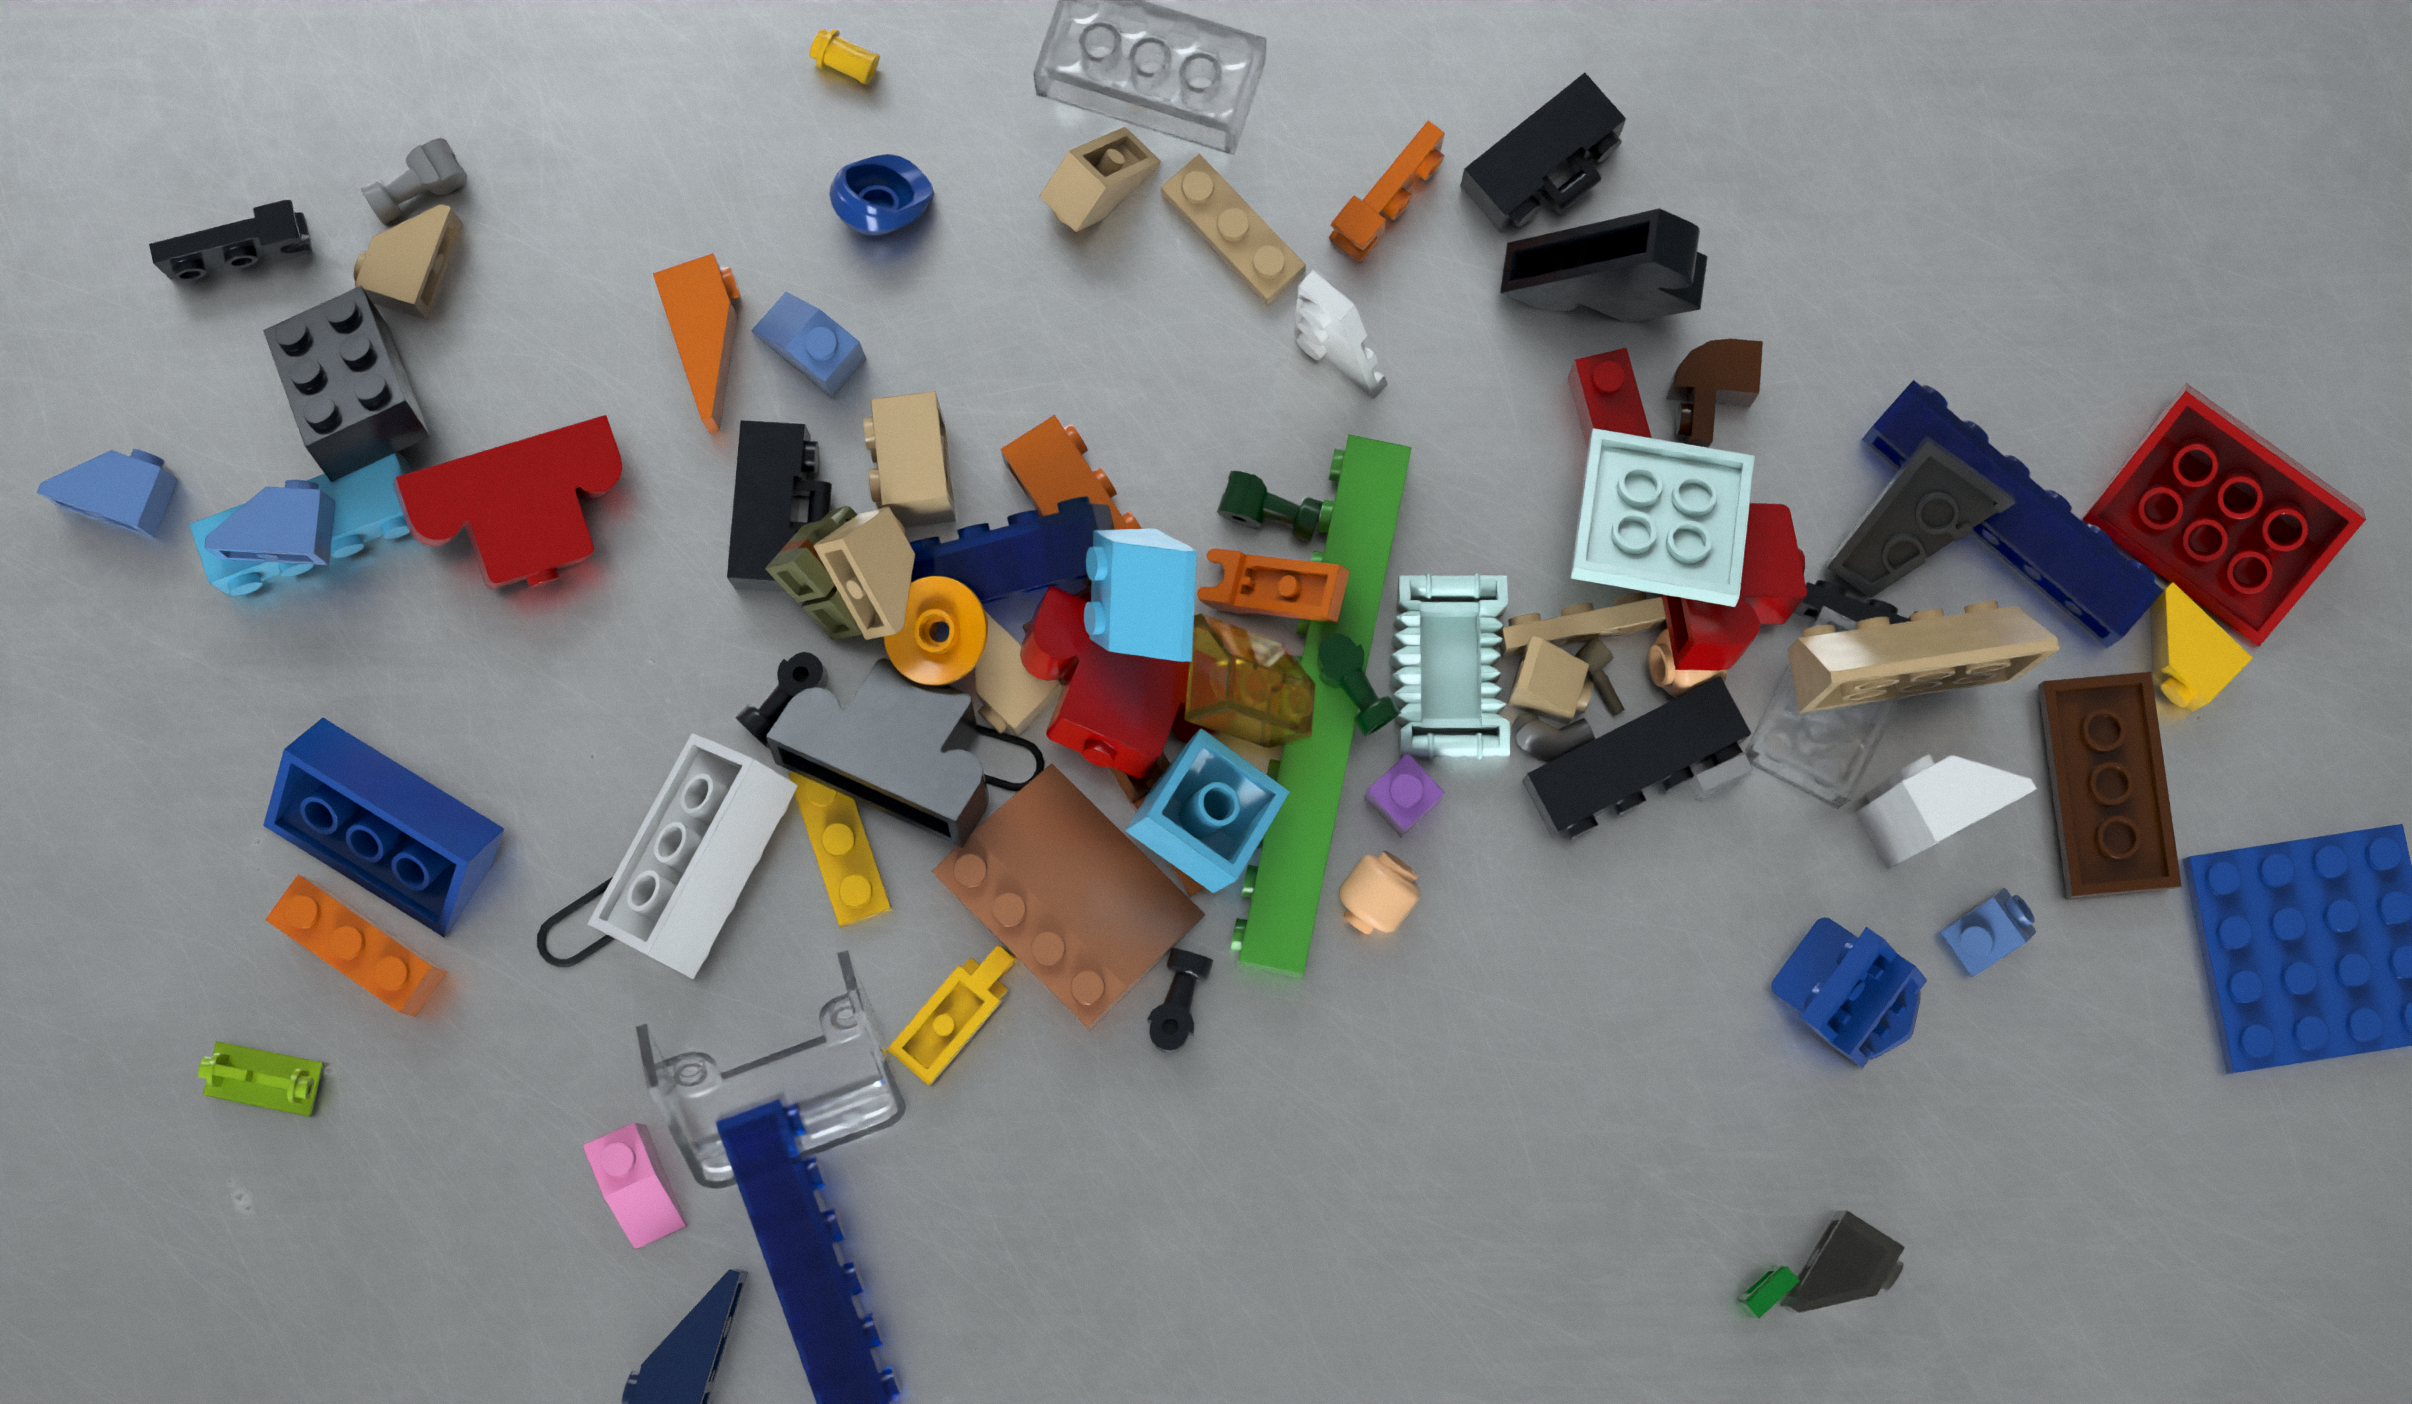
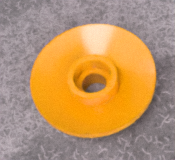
M944 576L923 577L910 583L904 627L896 634L883 636L885 649L897 670L910 680L933 686L949 684L968 674L980 660L988 636L987 617L979 598L965 584ZM945 622L949 627V636L945 641L940 642L936 637V629L941 623Z

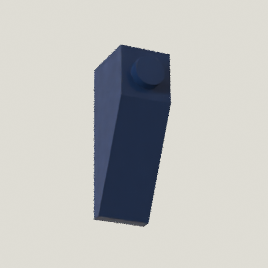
M729 1269L642 1363L640 1371H632L623 1391L622 1404L709 1403L746 1281L747 1271Z

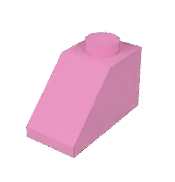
M634 1122L582 1145L601 1193L634 1249L641 1248L687 1227L685 1218L646 1125Z

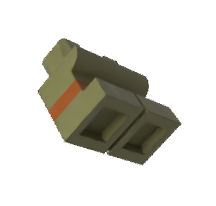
M849 506L833 509L821 521L803 525L765 568L797 603L805 601L801 606L803 610L832 640L862 635V632L813 545L857 516L856 512Z

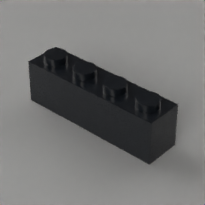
M1720 676L1527 773L1522 782L1551 837L1554 838L1566 832L1569 840H1572L1599 826L1595 819L1596 816L1612 808L1615 809L1619 816L1645 803L1647 800L1643 792L1661 783L1667 792L1691 780L1695 776L1691 768L1709 759L1714 767L1740 755L1743 751L1739 744L1744 742L1752 733Z

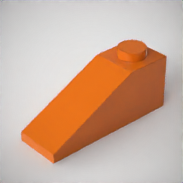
M714 253L653 273L701 420L709 433L719 431L721 426L738 318L732 300L741 297L731 267L721 269Z

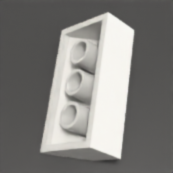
M691 733L587 925L694 979L702 963L707 959L711 946L724 922L734 909L737 898L751 872L760 861L763 850L778 822L786 813L789 802L798 785L754 758Z
M1931 754L1904 767L1900 772L1889 777L1887 781L1866 793L1865 796L1869 804L1858 810L1856 814L1885 866L1889 869L1993 814L2037 788L2032 779L1955 755L1935 763Z

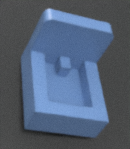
M2002 888L1988 900L1946 926L1940 933L1970 975L1974 977L2027 943L2036 933L2032 925L2035 922V918L2029 906L2020 896H2011L2006 888Z

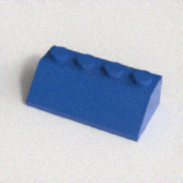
M321 718L283 750L263 824L269 830L442 937H445L451 931L491 869L504 832L503 827L325 718Z

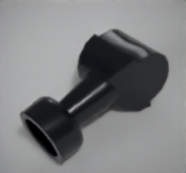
M801 652L792 656L788 661L783 659L777 672L779 684L759 709L749 704L735 717L765 747L768 746L767 734L790 700L797 693L807 688L819 687L825 689L827 686V670L818 657L812 653Z
M1171 948L1167 968L1175 973L1164 1003L1152 1010L1147 1019L1148 1023H1151L1149 1034L1152 1043L1158 1050L1164 1053L1177 1052L1185 1046L1189 1035L1194 1036L1195 1026L1190 1010L1196 980L1208 979L1213 964L1212 959L1186 950Z

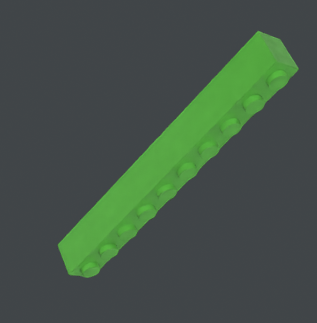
M1348 434L1346 449L1334 450L1328 480L1338 482L1335 501L1324 499L1318 531L1328 533L1324 553L1313 551L1311 562L1338 564L1349 570L1350 573L1338 623L1299 619L1296 634L1306 636L1303 655L1292 654L1285 686L1296 689L1292 708L1281 706L1274 738L1285 740L1280 761L1270 759L1267 776L1286 788L1290 793L1258 844L1263 846L1259 866H1247L1241 897L1252 900L1248 919H1236L1230 950L1240 952L1239 966L1301 979L1304 975L1355 727V717L1358 712V707L1342 688L1330 687L1319 679L1320 670L1317 665V656L1321 643L1327 637L1334 634H1342L1349 637L1356 646L1361 644L1364 651L1363 671L1366 673L1412 449L1409 446Z

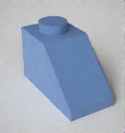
M785 292L751 330L756 337L831 398L838 393L866 361L860 341L822 310L788 292Z
M133 449L131 456H127L110 450L42 482L37 493L57 506L155 538L178 479L163 469L165 461L153 454Z
M287 480L285 481V487L266 486L207 535L204 548L221 560L329 565L335 501L319 489L317 483L310 481Z

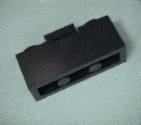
M1583 73L1465 167L1460 186L1500 231L1513 221L1518 227L1528 222L1541 209L1542 205L1539 200L1542 196L1558 213H1561L1601 181L1599 173L1589 160L1594 157L1598 163L1602 162L1620 146L1622 141L1619 136L1621 135L1626 118L1586 73ZM1572 167L1576 174L1557 188L1553 182Z
M741 420L727 570V579L735 589L786 592L765 568L803 525L821 521L822 518L830 513L832 484L824 481L807 480L808 473H817L819 443L818 441H811V435L805 424ZM800 495L809 496L807 522H798Z

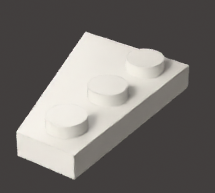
M1312 270L1298 285L1294 333L1298 336L1296 342L1313 359L1320 361L1324 357L1370 397L1375 399L1387 386V381L1383 374L1373 369L1377 365L1378 359L1375 353L1363 343L1368 335L1356 306Z

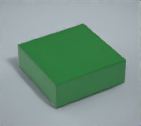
M1773 1265L1737 1298L1739 1300L1737 1304L1750 1318L1759 1319L1800 1280L1787 1266Z

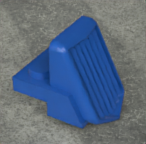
M1820 918L1815 922L1773 979L1772 990L1780 999L1801 1013L1800 1018L1824 1041L1858 1066L1864 1068L1869 1059L1877 1058L1912 1038L1921 999L1920 990L1927 982V979L1915 965L1897 954L1884 938L1868 927L1864 929L1858 938L1833 920Z

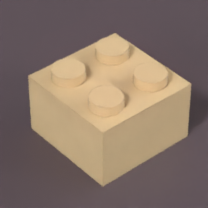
M936 391L870 399L872 416L863 417V430L866 448L871 452L872 462L878 465V469L869 470L872 501L876 502L877 509L889 506L893 515L902 523L904 528L956 522L945 419Z

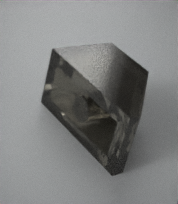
M1847 1210L1836 1211L1799 1272L1797 1278L1800 1282L1786 1294L1780 1306L1789 1312L1801 1313L1876 1296L1880 1289L1888 1291L1894 1285L1903 1269L1904 1263L1898 1259L1905 1247Z

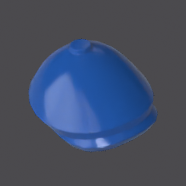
M890 154L877 155L845 165L834 177L829 192L832 207L840 219L853 230L861 234L873 236L890 233L917 219L924 213L928 203L933 200L935 194L931 182L916 165L901 156Z

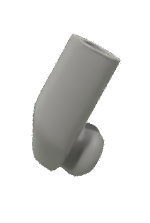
M1524 713L1515 719L1512 726V731L1516 735V742L1523 750L1548 761H1553L1595 740L1593 731L1585 718L1557 729L1539 720V717L1534 713Z

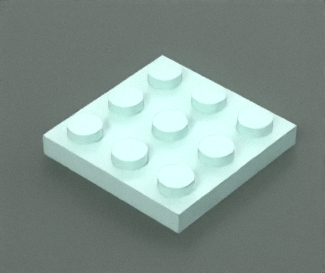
M1593 428L1589 440L1570 578L1735 607L1740 596L1755 456Z

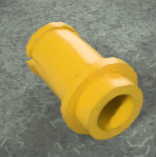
M823 28L820 29L813 40L809 52V57L816 60L818 67L824 68L828 65L859 80L864 85H867L872 79L880 60L879 54L872 53L840 37V31L835 28L831 29L830 32Z

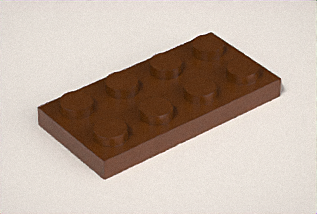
M2151 672L2050 680L2040 683L2038 688L2067 898L2167 890L2181 887Z

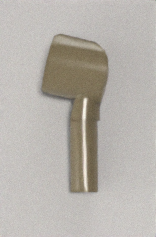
M1593 639L1588 641L1576 653L1575 657L1589 664L1586 676L1591 678L1594 684L1597 685L1612 715L1618 714L1625 709L1610 683L1609 677L1602 670L1613 660V654L1601 640Z

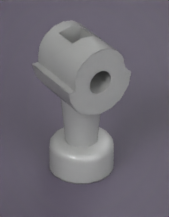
M435 139L414 148L406 158L409 170L387 186L381 180L376 179L361 188L369 205L384 225L400 215L398 204L425 191L442 196L452 194V191L459 188L466 181L467 174L458 164L455 154L445 139Z

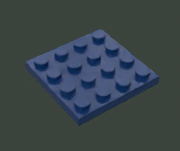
M2403 824L2189 856L2183 859L2227 1074L2412 1046V864Z

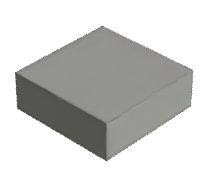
M1743 753L1695 775L1688 784L1695 799L1703 800L1743 782L1752 774L1753 768L1746 753Z

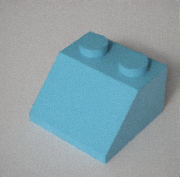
M1156 528L1094 530L1093 547L1088 549L1086 555V570L1089 579L1092 580L1091 602H1087L1084 609V624L1087 633L1090 635L1089 639L1110 652L1180 662L1192 661L1197 550Z
M1201 728L1152 786L1125 831L1206 889L1215 893L1238 880L1290 791Z

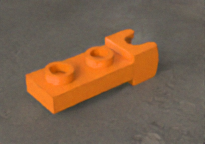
M1427 121L1365 198L1361 201L1356 196H1353L1330 225L1334 230L1329 239L1347 255L1360 263L1363 262L1382 239L1386 222L1385 218L1389 216L1395 220L1412 198V194L1408 191L1419 177L1425 181L1428 180L1443 161L1445 155L1440 151L1445 133L1430 121Z
M1216 548L1210 549L1207 552V559L1210 562L1219 563L1223 566L1224 577L1218 585L1214 587L1204 586L1198 590L1197 596L1205 605L1223 612L1247 615L1248 613L1338 623L1350 573L1343 566L1245 555L1241 551Z

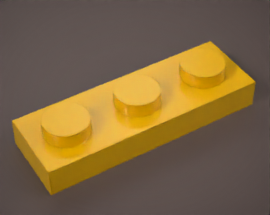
M795 772L788 773L790 781L798 785L794 794L839 927L844 928L892 911L893 909L856 800Z

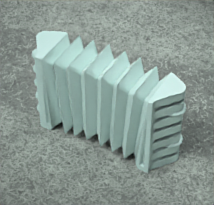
M1427 573L1425 576H1398L1397 611L1401 614L1395 617L1393 626L1401 631L1393 635L1391 644L1400 650L1390 656L1388 664L1398 670L1391 676L1389 683L1399 689L1392 694L1391 698L1397 706L1402 708L1400 710L1401 713L1394 720L1404 726L1398 736L1400 757L1407 753L1410 756L1416 755V757H1427L1428 759L1444 757V755H1449V757L1465 755V757H1476L1477 759L1493 757V755H1498V757L1510 756V721L1498 715L1503 712L1506 703L1496 699L1503 688L1494 684L1499 680L1502 672L1493 668L1501 656L1495 650L1499 648L1503 638L1499 637V634L1505 625L1497 619L1504 615L1508 606L1507 576H1480L1479 573H1475L1474 576H1431L1430 573Z

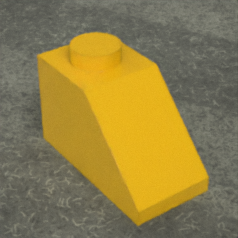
M2174 582L2150 599L2153 675L2162 683L2160 686L2161 690L2171 702L2181 708L2187 707L2190 711L2194 712L2209 704L2253 657Z

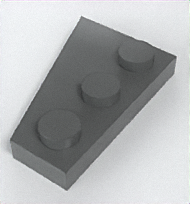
M1926 435L1828 559L1827 568L1863 594L1872 598L1926 562L1925 559L1952 541L1955 540L1957 542L1973 532L1975 526L1997 512L2000 514L2016 503L2015 497Z

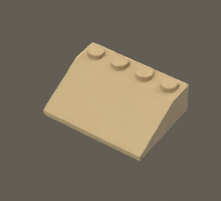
M1984 601L1965 606V614L1944 617L1943 609H1930L1911 614V622L1890 624L1889 617H1875L1857 622L1856 630L1835 632L1834 625L1807 628L1801 631L1802 638H1797L1788 648L1799 713L2016 681L2060 649L2058 638L2018 606L1999 608L1997 601Z

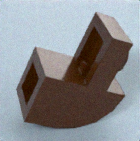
M1742 339L1711 340L1690 351L1677 367L1671 379L1666 399L1687 401V404H1679L1676 420V435L1685 436L1684 444L1709 448L1713 442L1715 404L1751 407L1760 392L1763 341Z

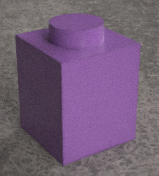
M1407 753L1367 789L1364 799L1402 838L1441 802L1445 792Z

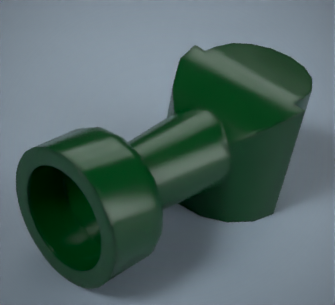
M1231 471L1217 513L1226 519L1248 527H1261L1264 519L1293 525L1291 533L1294 537L1311 542L1323 502L1310 497H1304L1300 505L1267 492V487L1262 479L1256 475L1241 471Z
M1342 634L1329 636L1321 643L1317 656V665L1320 670L1319 679L1330 687L1342 688L1358 707L1360 712L1355 717V723L1365 737L1381 729L1401 713L1391 697L1384 696L1379 699L1363 671L1364 651L1361 644L1356 646L1349 637Z

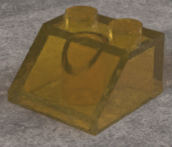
M1204 614L1195 615L1192 661L1189 664L1184 720L1266 748L1311 737L1316 684L1285 644Z

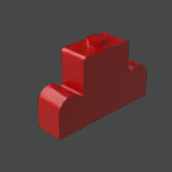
M603 415L397 476L393 486L407 527L412 536L421 544L431 547L443 546L451 542L460 532L461 528L464 527L467 530L484 583L489 589L500 588L526 579L529 588L560 579L558 569L583 562L593 553L594 545L577 496L584 499H598L606 495L620 479L622 461L607 415Z
M1750 503L1740 596L1735 607L1662 594L1675 670L1720 671L1731 668L1738 662L1756 638L1760 624L1781 625L1786 623L1807 595L1804 579L1805 556L1803 551L1798 549L1791 511L1786 505Z
M1049 585L1035 609L1020 650L1023 666L1036 678L1046 681L1058 680L1059 677L1065 679V684L1046 730L1048 739L1081 753L1088 762L1101 767L1111 766L1136 778H1143L1161 756L1170 730L1173 731L1178 739L1186 744L1201 728L1214 738L1217 737L1237 708L1249 674L1248 672L1194 648L1192 649V661L1187 662L1107 651L1089 639L1090 635L1085 629L1084 609L1089 601Z

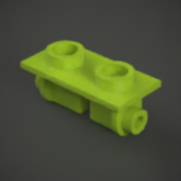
M216 1041L212 1057L204 1056L201 1059L198 1067V1077L206 1079L203 1091L204 1096L311 1117L324 1063Z

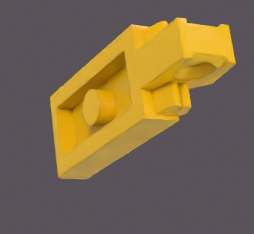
M998 944L981 965L971 957L962 967L958 965L887 1050L927 1085L931 1086L1001 1004L1002 1001L1000 999L1009 989L1000 981L1017 959L1003 946Z

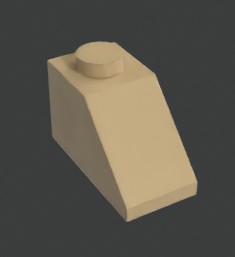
M1124 126L1070 150L1039 197L1053 209L1054 215L1062 223L1069 225L1077 232L1103 220L1158 168L1161 161Z
M440 204L373 236L367 252H361L356 260L353 277L356 281L354 286L357 288L362 285L371 301L375 304L427 320L463 223L451 207Z
M888 506L858 514L813 545L866 640L898 633L904 627L915 553L906 538L904 526L893 515Z
M985 611L988 623L987 642L984 652L975 666V692L979 701L983 704L978 713L998 733L1001 734L1008 728L1015 736L1019 737L1061 694V684L1058 680L1046 681L1030 674L1021 661V645Z
M1532 635L1521 655L1506 706L1569 724L1575 715V711L1585 713L1594 686V682L1585 680L1589 664L1547 640Z

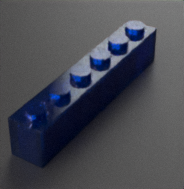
M1913 380L1861 440L1899 471L1927 435L2014 496L2016 500L2014 505L2000 514L1997 512L1975 526L1973 528L1974 531L1971 533L2107 648L2121 640L2164 591L2154 582V574L2142 563L2133 559L2128 561L2112 547L2114 545L2112 539L2102 529L2092 524L2086 525L2071 512L2072 507L2062 495L2050 489L2045 491L2029 477V469L2019 459L2008 454L2004 456L1988 443L1989 437L1980 426L1970 420L1962 421L1947 408L1948 403L1937 390L1928 385L1921 386Z
M783 1091L720 1114L715 1124L816 1404H896L895 1400L902 1398L901 1387L893 1366L890 1365L883 1368L876 1347L884 1344L882 1334L873 1312L864 1315L857 1295L865 1292L863 1281L855 1261L852 1260L845 1263L838 1244L839 1241L846 1239L843 1225L835 1207L828 1210L825 1208L819 1189L827 1187L826 1179L816 1154L810 1157L806 1155L800 1136L808 1134L798 1103L794 1102L788 1105Z

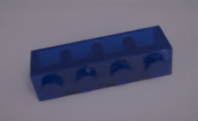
M1089 496L1077 497L1057 503L1059 512L1040 517L1039 510L1024 511L1008 516L1009 526L990 530L989 523H982L957 530L959 539L941 543L940 537L935 536L910 542L909 544L915 553L911 582L928 576L952 578L969 587L979 598L982 605L1047 589L1049 585L1058 586L1089 578L1086 570V555L1088 549L1093 547V531L1115 530L1110 507L1104 504H1090Z

